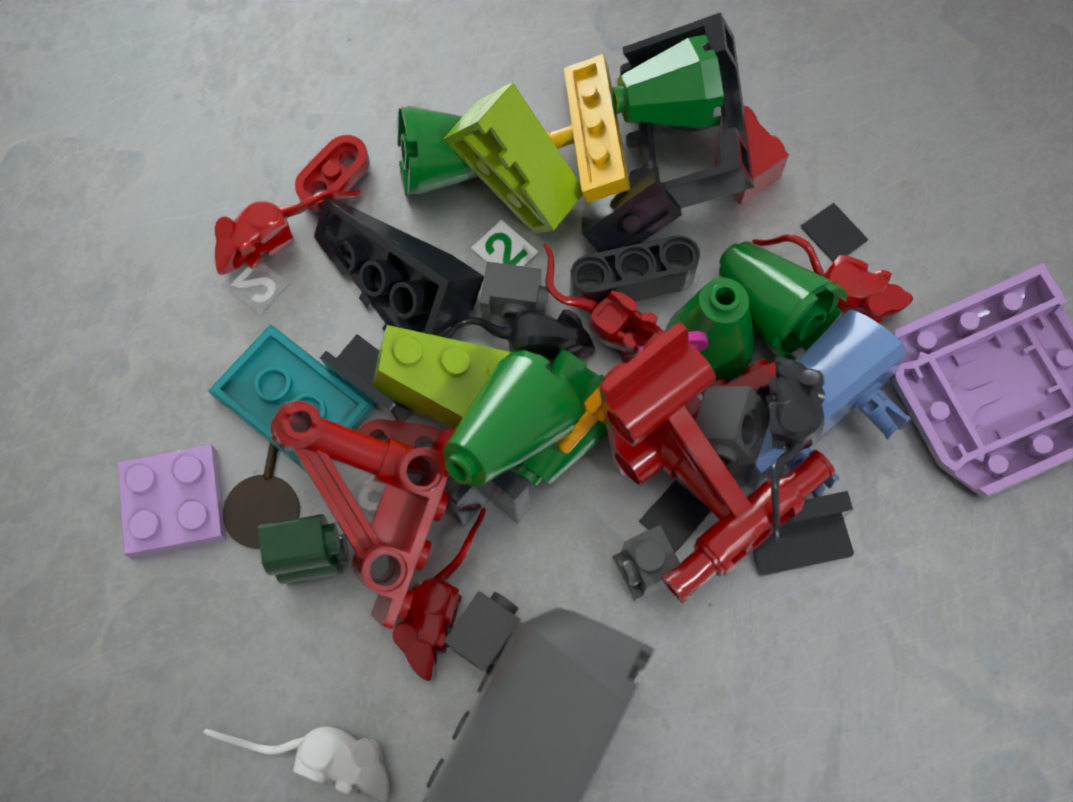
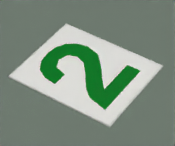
M502 220L471 247L486 262L525 266L538 253L533 246Z

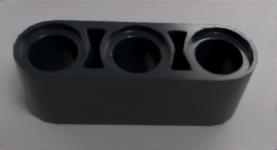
M678 235L585 255L578 258L570 270V297H584L600 304L611 291L623 293L634 301L682 291L693 283L700 260V249L691 238ZM679 260L685 263L686 267L676 268L670 265L668 261ZM635 269L643 273L644 276L632 278L627 276L624 271ZM585 279H594L600 285L588 288L580 284V282Z

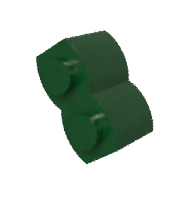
M323 514L258 526L262 566L269 576L275 575L278 582L282 585L340 575L343 572L342 564L349 563L346 536L339 534L336 523L328 524Z

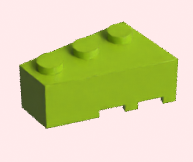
M387 325L380 344L373 386L389 398L424 417L428 415L450 428H457L498 362L511 352Z

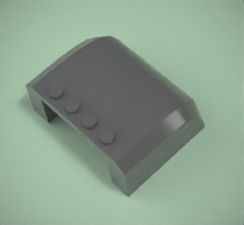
M559 607L518 624L496 665H492L484 675L477 690L480 695L470 712L466 711L452 737L455 741L446 758H441L432 772L426 785L429 790L422 802H581L638 686L634 680L642 670L644 671L655 649L601 622Z

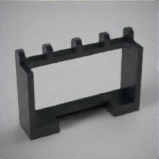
M721 12L623 47V55L629 62L620 66V76L687 38L706 35L709 43L702 46L704 51L714 50L718 57L724 93L723 106H720L723 131L718 132L722 165L662 182L681 206V209L754 188L735 38ZM639 124V130L632 131L626 135L627 146L630 148L641 147L643 166L651 160L656 164L653 126ZM638 169L632 170V171L629 173V175L633 174V173L636 172Z

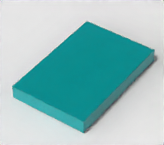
M271 324L208 390L212 397L265 440L273 444L305 472L306 470L294 451L284 450L271 440L270 428L272 420L285 402L296 400L308 402L318 410L322 418L357 430L375 409L373 403Z

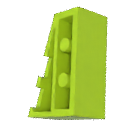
M513 82L476 101L443 138L457 155L534 234L555 230L583 196L581 184L576 175L570 169Z

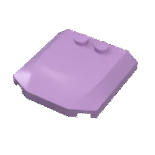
M1045 263L901 326L893 332L903 342L907 351V355L893 377V386L937 465L983 499L1073 460V323L1063 309L1069 301Z

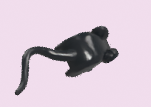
M566 309L562 310L558 319L539 311H522L516 314L510 326L506 327L495 325L488 320L478 317L463 318L456 321L443 336L451 339L462 327L477 325L485 329L492 336L508 340L510 352L528 351L544 357L551 365H553L555 358L562 349L579 359L595 353L593 340L583 328L581 319L576 313Z
M783 356L775 357L776 377H770V395H772V401H770V434H772V448L786 450L776 459L771 473L773 536L775 540H778L780 537L779 482L781 470L784 464L799 454L801 450L811 447L819 440L825 422L822 407L825 399V391L822 388L825 384L823 374L820 371L807 368L803 364Z

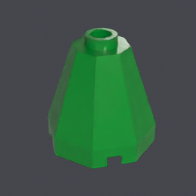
M706 35L687 38L617 78V86L611 89V99L615 113H621L624 121L627 123L691 132L719 126L721 115L713 117L715 107L723 106L724 93L718 57L714 50L704 51L702 47L709 43Z

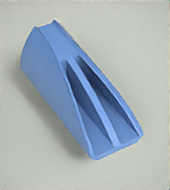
M849 310L829 327L798 362L807 368L820 371L824 376L825 384L822 388L825 391V399L822 407L825 422L822 435L852 411L859 409L884 434V437L889 440L897 429L901 431L910 422L911 417L906 415L880 389L894 377L907 355V351L903 342L873 319L853 310ZM770 420L756 464H748L746 471V485L752 490H756L771 477L772 467L776 459L786 451L772 448ZM810 447L801 450L799 454L784 464L782 469L787 467L790 470L793 469L812 451ZM837 474L824 481L823 484L831 489L840 477ZM823 484L811 492L814 498L822 496L826 489Z

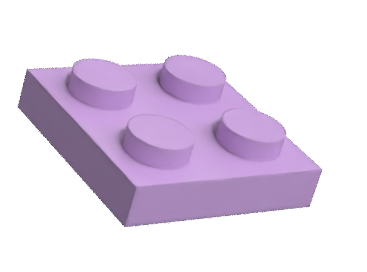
M212 445L117 463L124 555L135 558L226 540L217 450Z

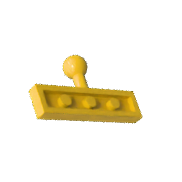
M601 54L564 68L572 125L551 133L545 130L557 149L575 143L581 190L587 203L630 190L618 117L612 105V83L609 66L604 55Z

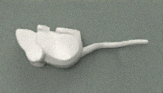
M323 726L312 730L306 736L296 738L278 746H268L209 729L203 731V734L214 739L265 755L276 756L297 750L293 772L325 785L335 782V789L348 795L352 793L358 794L360 789L365 794L380 801L387 802L389 800L390 782L387 770L383 764V750L380 743L373 739L361 738L357 740L344 729L335 726Z

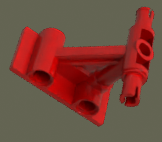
M678 323L669 331H660L652 336L645 344L643 351L627 364L619 363L605 375L599 386V392L614 469L621 476L626 474L638 486H642L661 469H664L671 478L678 477L719 519V521L695 540L696 543L693 545L695 551L669 573L661 577L671 594L679 602L684 603L692 593L712 576H726L735 568L734 565L760 546L773 533L771 477L746 497L695 422L702 402L697 396L712 385L716 377L708 361L689 343L688 329L682 323ZM812 450L806 458L784 476L780 475V526L790 517L794 518L803 510L805 505L804 498L828 478L835 475L833 465L821 452Z
M299 400L285 402L272 420L270 428L271 440L282 449L295 452L355 551L352 560L354 574L369 589L378 593L371 616L381 626L393 629L396 619L404 620L410 609L414 591L408 589L414 570L421 571L428 559L432 542L426 540L432 520L439 522L448 504L449 493L443 490L449 473L445 467L443 451L456 428L439 431L432 448H416L389 438L386 442L324 419L318 410L308 402ZM413 458L419 461L423 470L422 477L416 484L412 483L407 475V466ZM332 460L373 474L374 481L385 484L371 525ZM386 554L389 560L386 573L381 577L371 578L370 566L373 560L378 556Z

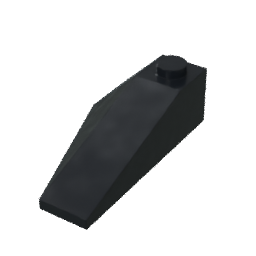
M334 198L323 200L314 238L342 275L349 274L362 293L359 299L365 307H373L385 322V325L382 327L384 332L387 325L443 337L456 321L471 316L484 280L482 274L452 254Z

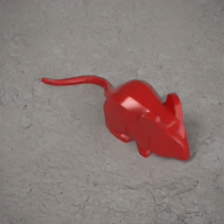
M359 189L353 192L325 190L308 197L296 205L278 207L268 201H256L245 207L234 221L227 216L219 218L214 227L216 237L215 264L218 274L225 275L241 268L245 262L251 269H254L261 264L263 260L261 256L267 252L272 256L284 249L294 240L287 220L288 217L303 213L313 204L323 199L351 198L360 194L361 191Z
M785 234L768 240H752V243L760 246L792 242L802 247L808 254L813 272L838 283L845 289L848 295L847 301L839 298L836 305L844 314L849 310H853L880 323L883 319L899 313L913 301V296L899 285L888 283L892 276L891 272L886 270H876L875 273L869 272L868 264L854 257L840 254L827 271L824 272L813 246L799 236Z
M547 244L543 245L548 256L545 278L548 292L560 303L587 310L591 314L589 317L590 332L598 341L606 346L623 351L621 356L623 363L627 364L636 357L639 347L645 346L652 336L663 331L661 327L656 325L658 317L650 312L640 313L637 311L636 302L623 293L611 291L600 304L584 297H570L559 293L554 286V255Z
M485 508L481 509L459 553L450 564L433 578L422 580L411 588L414 591V595L407 616L403 622L397 623L393 629L392 637L395 644L405 653L412 670L423 680H432L437 662L436 651L447 652L448 647L443 641L448 636L447 628L454 627L462 595L459 594L460 589L447 583L446 580L465 560L485 517Z

